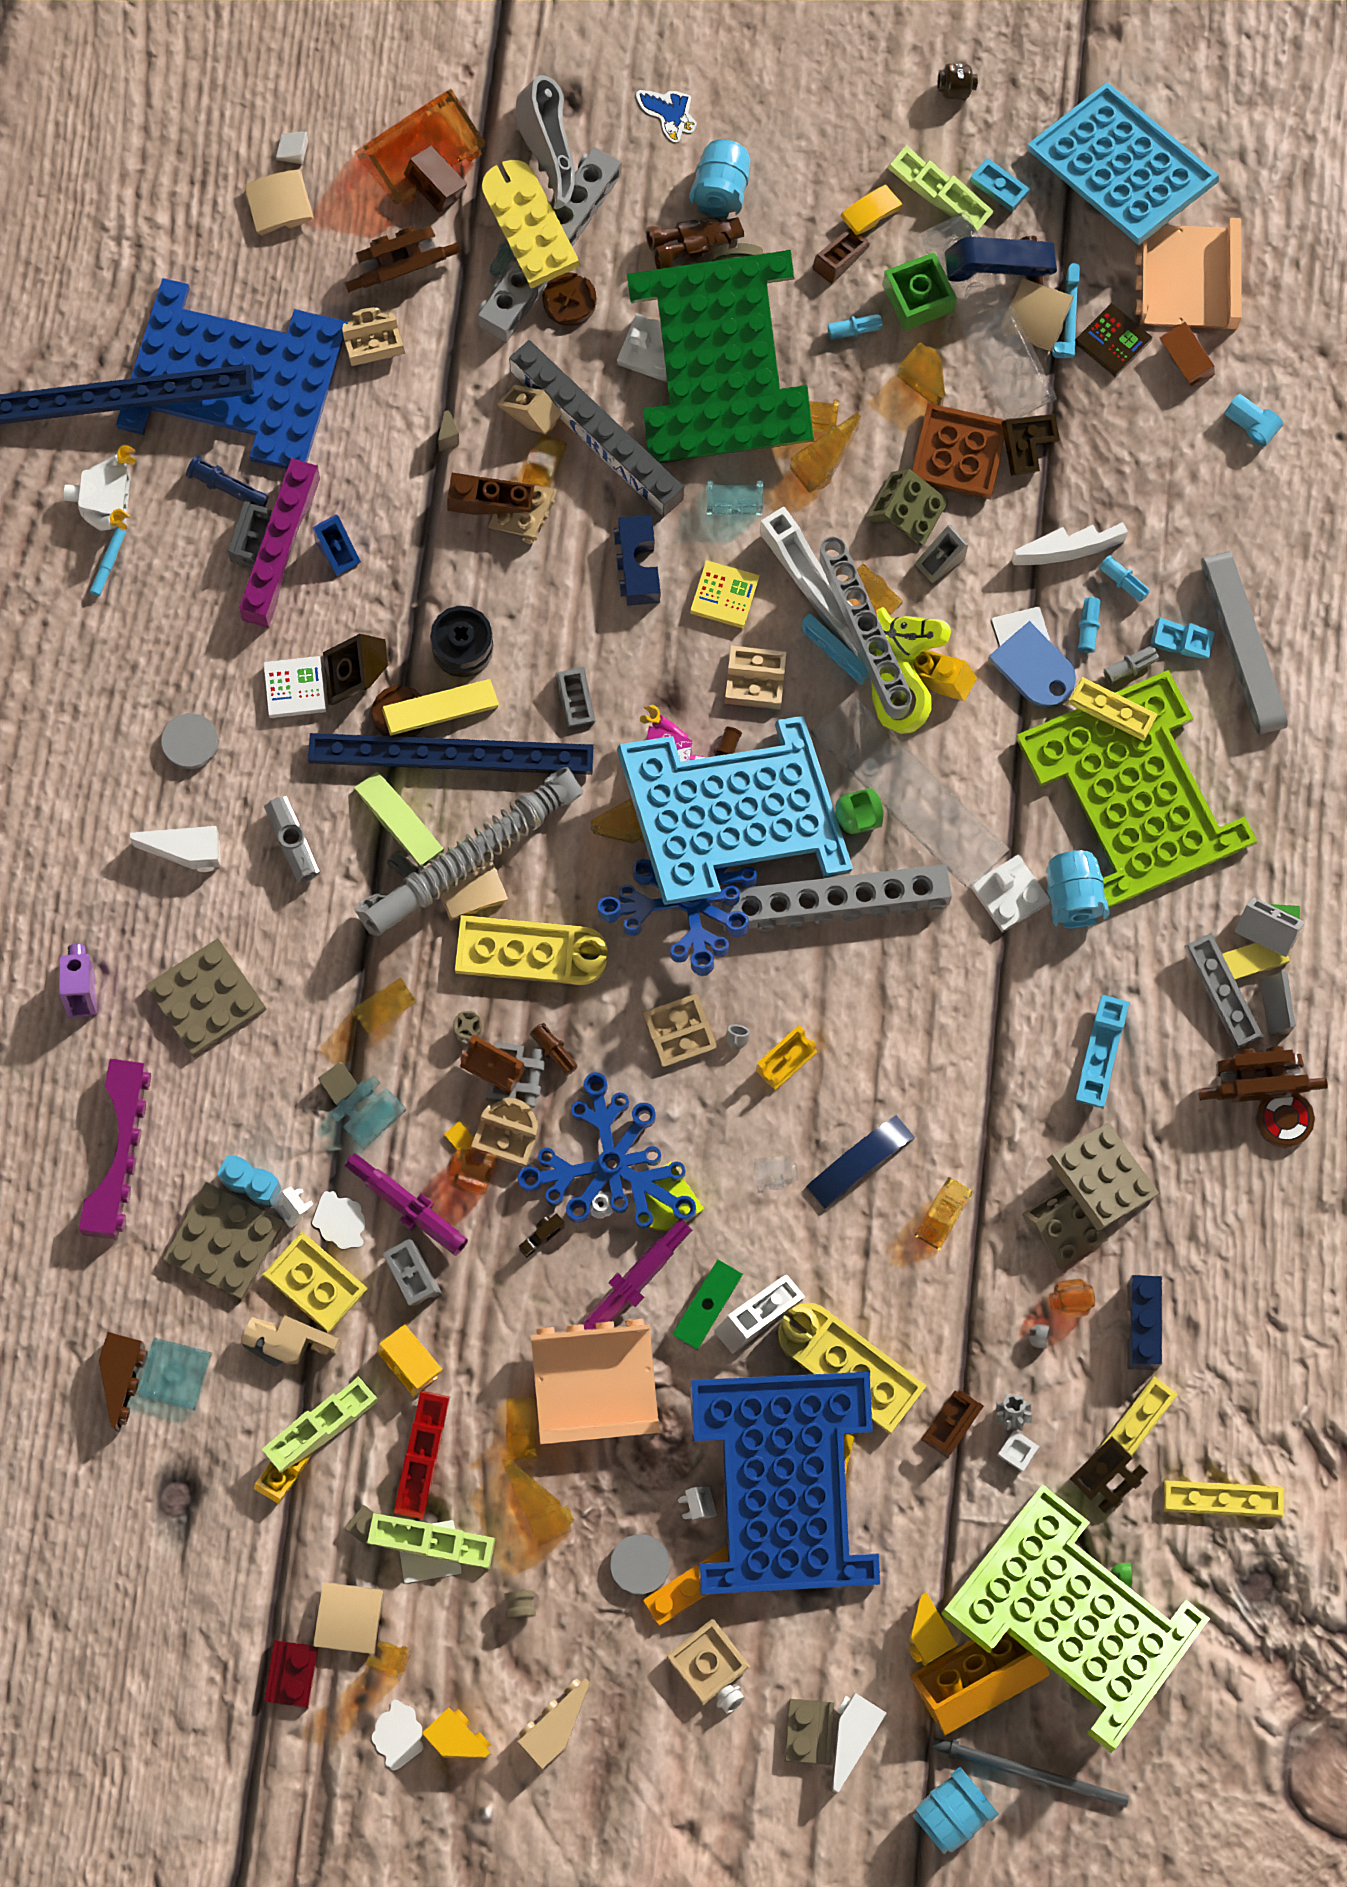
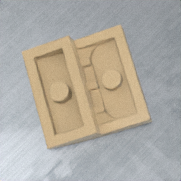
M299 169L272 174L244 184L256 232L261 236L283 226L292 229L314 219L302 173Z
M1022 278L1001 333L1052 352L1063 330V322L1073 303V296Z
M731 646L724 704L781 710L787 652Z
M488 853L484 857L490 859L491 855ZM485 860L484 867H476L474 874L467 873L466 880L459 879L456 887L449 886L448 893L440 892L450 921L461 918V915H475L480 909L504 904L508 900L493 860Z
M697 993L642 1012L662 1067L717 1048Z
M323 1582L313 1646L374 1654L384 1590Z

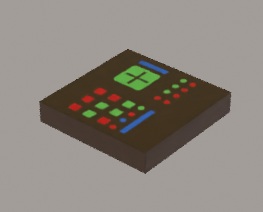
M1111 303L1075 339V344L1116 378L1151 342L1152 336Z

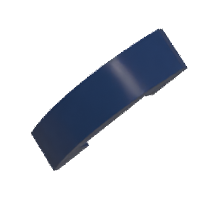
M896 1115L846 1151L806 1187L821 1206L826 1209L884 1160L896 1154L915 1139V1136Z

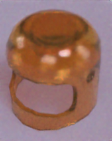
M461 1148L456 1150L451 1155L447 1165V1181L455 1189L484 1196L498 1156L487 1154L483 1163L479 1164L471 1160L470 1149Z

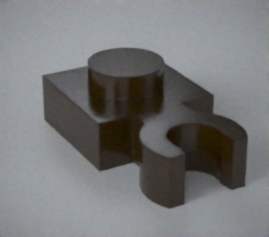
M557 1213L552 1217L547 1215L541 1219L535 1226L537 1230L534 1234L519 1245L520 1252L526 1258L530 1257L541 1245L544 1246L565 1228L564 1220Z

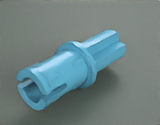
M879 314L856 319L854 316H851L848 320L827 324L830 341L850 336L857 338L858 334L880 330L883 327L882 318Z
M1111 555L1106 557L1100 564L1099 569L1117 583L1116 587H1122L1138 602H1142L1149 595L1150 589L1132 575L1133 571L1131 569L1126 570Z
M1092 596L1084 599L1082 620L1078 622L1080 636L1077 649L1082 653L1095 652L1097 630L1100 629L1098 619L1101 601Z

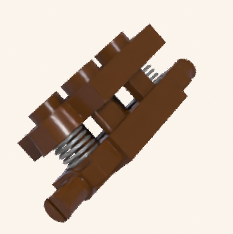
M413 226L402 229L395 233L396 238L390 240L387 235L374 239L370 242L371 247L355 253L357 263L363 264L362 266H365L363 269H367L364 270L366 272L360 275V277L344 282L346 289L350 293L351 291L380 284L446 260L447 257L461 253L458 242L445 247L433 246L435 244L431 238H434L435 234L431 226L416 231ZM404 249L406 258L403 259L401 257L397 259V262H394L391 253Z
M1276 1046L1267 1048L1266 1052L1255 1053L1254 1049H1244L1238 1051L1232 1059L1217 1062L1216 1076L1222 1078V1082L1219 1086L1213 1088H1199L1198 1096L1200 1101L1232 1099V1103L1290 1098L1292 1094L1327 1089L1328 1082L1326 1077L1310 1079L1308 1074L1301 1075L1300 1069L1304 1067L1302 1055L1293 1053V1049L1284 1050L1283 1047Z

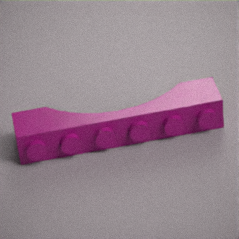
M293 458L290 460L239 607L242 621L267 628L270 627L295 537L307 510L312 504L320 481L318 465Z
M109 1059L105 1088L113 1101L117 1113L119 1128L118 1146L114 1161L106 1177L97 1189L83 1202L79 1231L82 1235L118 1240L119 1232H123L125 1229L126 1215L122 1214L124 1203H129L131 1186H127L129 1175H134L136 1158L132 1156L134 1146H139L141 1139V1129L137 1128L139 1118H144L146 1111V1101H143L144 1090H149L151 1083V1073L148 1072L145 1063Z

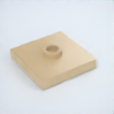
M711 1619L665 1656L702 1706L751 1667L714 1619Z

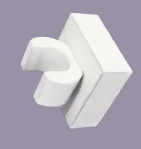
M292 1187L283 1190L272 1205L289 1228L297 1225L313 1204L312 1201L304 1204L300 1199L304 1192L302 1189L294 1191Z
M694 1487L685 1490L686 1496L678 1499L679 1503L689 1504L690 1511L682 1515L683 1519L699 1520L717 1516L710 1487Z

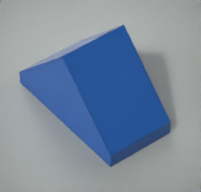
M337 514L312 527L315 543L336 575L361 562Z

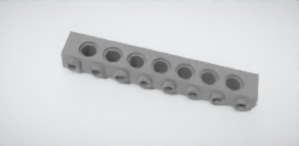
M593 147L589 154H584L578 164L579 169L575 173L573 193L568 203L560 209H553L558 220L568 221V223L561 224L572 247L621 176L622 162ZM594 178L597 181L587 182L586 179ZM574 199L582 200L581 203H573L571 201ZM515 258L508 264L505 277L502 280H497L493 286L492 295L489 300L483 301L477 311L479 327L506 343L549 282L547 281L531 289ZM516 283L525 284L521 288L514 287L513 285ZM502 304H509L511 306L508 309L499 308Z
M947 864L740 888V901L736 905L729 906L720 901L719 907L720 910L729 914L733 911L743 912L742 909L744 907L753 906L758 912L753 916H748L749 929L758 928L760 931H768L774 929L776 925L787 924V927H799L804 925V922L815 921L816 924H826L835 918H844L846 921H852L861 918V915L872 914V917H884L889 915V912L900 911L901 914H910L916 912L919 908L928 907L931 911L941 910L946 905H950L952 894ZM915 886H923L928 893L917 895L913 888ZM888 889H894L899 893V897L890 899L884 892ZM864 892L871 897V900L861 902L857 899L856 895ZM730 894V895H727V896H728V897H734L735 895ZM838 896L842 899L843 903L835 906L829 903L828 898ZM803 899H809L815 906L811 909H805L800 906L799 902ZM779 902L785 905L786 910L775 912L772 910L771 905ZM722 925L723 932H726V926Z

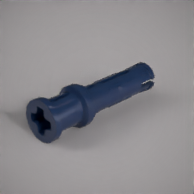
M199 455L194 456L187 468L186 477L198 479L205 483L209 489L217 488L242 502H250V504L266 507L269 495L224 473L221 466L217 465L215 467L203 461Z

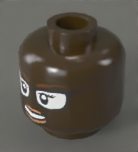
M948 63L944 66L943 70L938 72L937 89L938 92H942L943 97L946 99L966 100L970 97L972 90L976 91L978 76L973 74L972 68L968 64Z

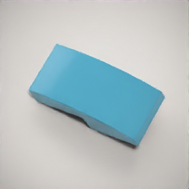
M1158 618L1155 620L1150 646L1171 653L1208 659L1215 632L1191 623L1183 626L1163 618Z

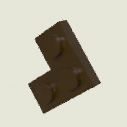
M1055 414L1006 419L1001 422L1011 476L1039 472L1040 467L1036 445L1060 441Z

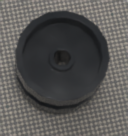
M455 606L439 614L432 624L430 634L432 653L435 662L442 671L456 677H469L478 674L487 667L493 655V633L489 620L482 612L469 606Z

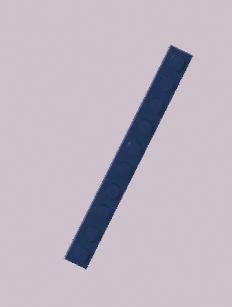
M251 364L0 394V425L254 394L253 368Z
M310 733L308 762L309 764L554 773L564 767H568L572 774L592 775L594 744Z

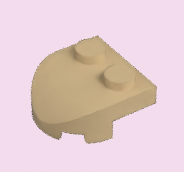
M365 308L354 312L352 320L348 324H343L342 330L351 366L405 354L397 320L391 312L387 315L381 313L379 308Z
M503 1098L501 1101L488 1105L481 1115V1121L472 1142L471 1150L521 1167H527L538 1135L537 1120L530 1106L515 1098Z

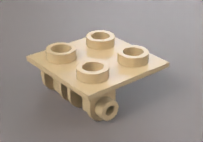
M535 485L531 512L494 514L488 528L523 535L522 540L532 544L533 541L538 539L539 526L543 527L545 525L544 520L548 519V513L555 504L554 498L557 490Z

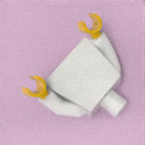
M122 445L115 456L91 467L89 470L82 471L80 485H65L64 501L78 502L81 516L99 531L115 529L117 527L124 531L127 528L126 518H130V515L127 514L131 477L128 467L124 466L126 464H136V459L129 456L132 452H135V449L127 445Z

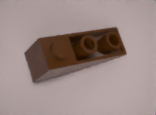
M452 472L447 497V511L472 515L531 512L535 485Z
M107 1332L99 1358V1365L111 1427L115 1431L120 1432L121 1425H126L128 1422L130 1408L127 1405L130 1396L134 1397L139 1386V1379H136L139 1367L143 1368L146 1363L148 1351L145 1350V1345L140 1340Z

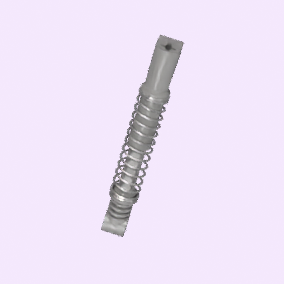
M564 767L554 772L545 779L544 785L538 787L533 793L528 795L522 794L515 799V804L510 802L509 805L512 812L508 813L505 809H501L503 816L501 820L496 815H492L494 822L492 826L488 822L483 821L484 832L475 827L474 832L477 837L473 839L472 836L466 834V839L463 842L457 840V846L454 848L448 847L446 854L439 853V859L436 861L430 859L428 867L421 866V872L409 874L403 879V884L387 896L374 894L358 903L354 911L368 933L380 936L418 908L430 906L432 898H440V892L448 893L449 886L456 887L459 879L466 880L467 873L474 874L476 867H484L485 860H493V854H502V847L509 849L511 841L519 842L520 835L527 836L529 829L535 830L541 826L547 814H551L559 806L567 805L580 797L583 790L570 769ZM526 826V833H521L520 830ZM517 833L518 839H512L511 836ZM508 839L509 845L504 846L502 843ZM497 846L500 847V852L498 853L493 850ZM490 852V853H491V858H490V859H487L486 857H484L486 854H488V853Z

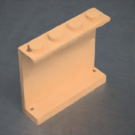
M1230 218L1227 228L1164 225L1139 245V249H1136L1135 265L1139 266V274L1135 276V290H1139V299L1135 300V315H1139L1140 326L1177 327L1186 322L1189 328L1237 330L1242 318L1241 218Z
M643 1319L625 1320L626 1326L614 1327V1322L611 1321L596 1323V1329L584 1330V1324L566 1326L565 1332L554 1333V1327L536 1329L537 1334L531 1335L540 1444L660 1433L650 1324H644Z

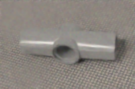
M287 796L270 800L269 803L264 805V808L297 883H306L315 879L316 876L320 875L319 868ZM291 835L298 836L299 840L297 843L292 845L285 843L287 837Z

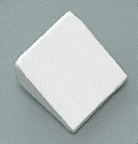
M307 132L281 134L276 160L303 164L308 144Z

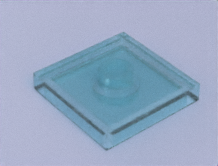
M154 1337L137 1396L195 1411L212 1353Z

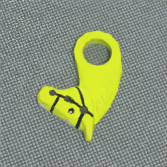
M882 607L877 610V617L906 683L915 694L916 705L912 714L906 719L895 720L885 712L871 680L872 702L878 719L883 726L900 734L911 733L925 724L932 710L931 694L921 681L913 663L921 652L946 645L950 638L951 629L947 622L942 620L910 616L891 618L886 609ZM876 649L874 656H880L883 652ZM888 673L880 675L884 681H892L894 679Z

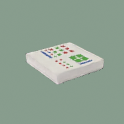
M320 656L264 662L270 718L326 712Z

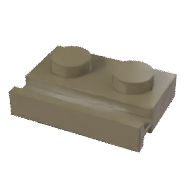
M790 1699L785 1761L830 1765L834 1702Z

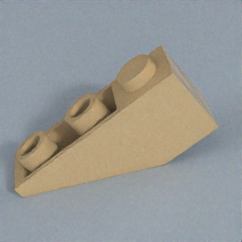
M586 1678L582 1682L578 1679L573 1681L564 1690L567 1694L564 1699L559 1703L553 1700L541 1712L544 1717L536 1725L531 1721L518 1733L522 1737L518 1744L542 1770H545L566 1750L590 1686V1682Z

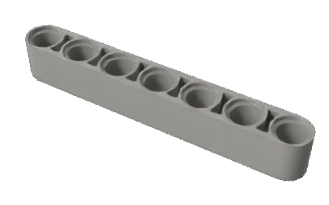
M828 537L824 539L820 549L819 561L885 712L891 718H903L908 714L911 705L912 695L846 544L839 537ZM828 550H835L839 555L831 557L826 552ZM844 574L850 580L843 582L838 580L837 576ZM857 599L861 605L851 606L847 601ZM865 623L870 625L872 629L870 631H862L858 626ZM877 648L881 650L883 654L880 656H873L869 652V650ZM888 673L894 679L892 681H884L880 675ZM900 698L905 704L903 706H895L891 700Z
M1228 551L1204 557L1201 559L1202 572L1255 730L1258 735L1285 729L1288 726L1287 715L1233 555Z

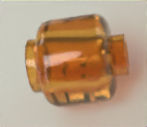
M1082 1279L1059 1281L1056 1283L1053 1293L1049 1294V1303L1053 1311L1056 1310L1063 1319L1085 1317L1090 1313L1091 1308L1095 1306V1294L1090 1284L1087 1285Z

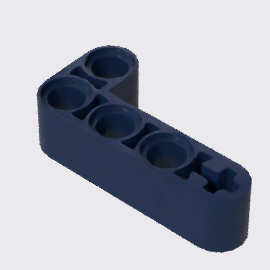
M965 237L955 242L944 252L947 278L952 282L968 280L976 273L1044 277L1057 272L1055 248L1052 242Z

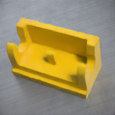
M798 1025L757 1062L756 1072L776 1091L817 1054L815 1041L808 1040L805 1036V1030Z
M405 1324L379 1343L378 1355L413 1397L437 1379V1375L443 1370Z

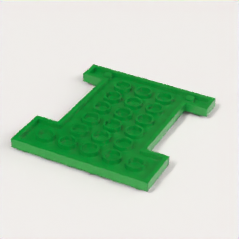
M791 250L627 274L631 303L658 300L670 405L643 408L648 453L659 463H667L815 442L808 386L803 385L780 389L767 283L795 280Z

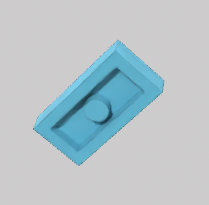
M986 158L970 177L971 183L1011 212L1019 206L1030 191V188L989 158Z

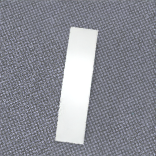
M1122 522L1098 534L1094 525H1091L1068 536L1064 527L1014 550L1011 561L1013 565H1041L1081 558L1125 542L1128 530Z

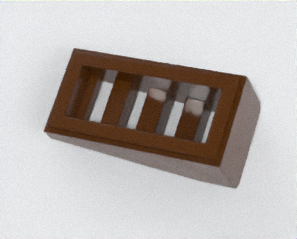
M848 228L815 256L812 268L832 284L869 248L870 243L861 235L856 236ZM848 240L857 248L854 249L848 243H846V241Z

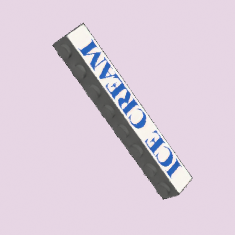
M530 340L509 357L510 372L526 387L544 390L561 411L562 415L559 418L661 516L665 517L684 500V486Z

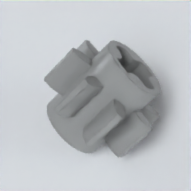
M1006 1394L1004 1402L996 1403V1422L1003 1423L1007 1431L1018 1429L1022 1431L1024 1422H1032V1403L1025 1402L1022 1394Z

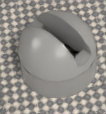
M741 1025L728 1026L726 1042L729 1047L732 1048L733 1045H736L737 1049L743 1048L749 1040V1029Z
M1036 1324L1032 1326L1029 1332L1034 1333L1035 1336H1028L1029 1342L1035 1347L1047 1349L1050 1325Z

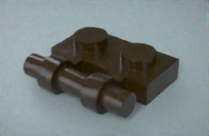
M1111 1436L1070 1477V1480L1090 1500L1100 1492L1105 1499L1098 1507L1107 1514L1113 1507L1118 1508L1123 1503L1122 1498L1133 1488L1137 1489L1142 1484L1141 1480L1149 1472L1141 1464L1133 1471L1129 1470L1126 1465L1134 1457ZM1119 1473L1124 1480L1112 1490L1107 1484Z

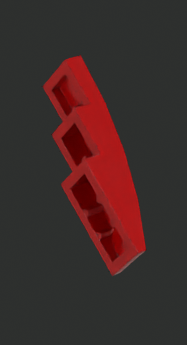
M422 1390L420 1392L394 1509L396 1514L419 1519L424 1518L450 1396Z

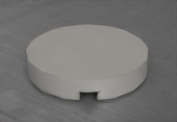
M186 713L176 716L167 723L162 732L161 744L166 758L181 769L194 770L204 767L218 751L219 739L214 725L207 718L199 714Z
M635 1534L624 1538L616 1545L611 1555L610 1570L614 1581L622 1590L631 1594L647 1595L655 1592L665 1583L669 1574L670 1558L667 1549L658 1539L650 1535Z

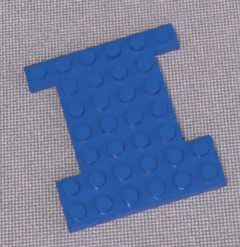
M162 278L131 379L251 364L254 375V394L120 410L116 423L117 429L144 435L151 411H156L256 435L250 453V461L283 469L288 468L291 458L307 462L344 342L342 327L344 323L348 324L347 321L294 309L288 332H279L184 309L190 290L189 284Z
M870 1372L690 1380L693 1441H723L728 1562L698 1563L700 1594L880 1585L879 1554L849 1555L843 1434L873 1432Z

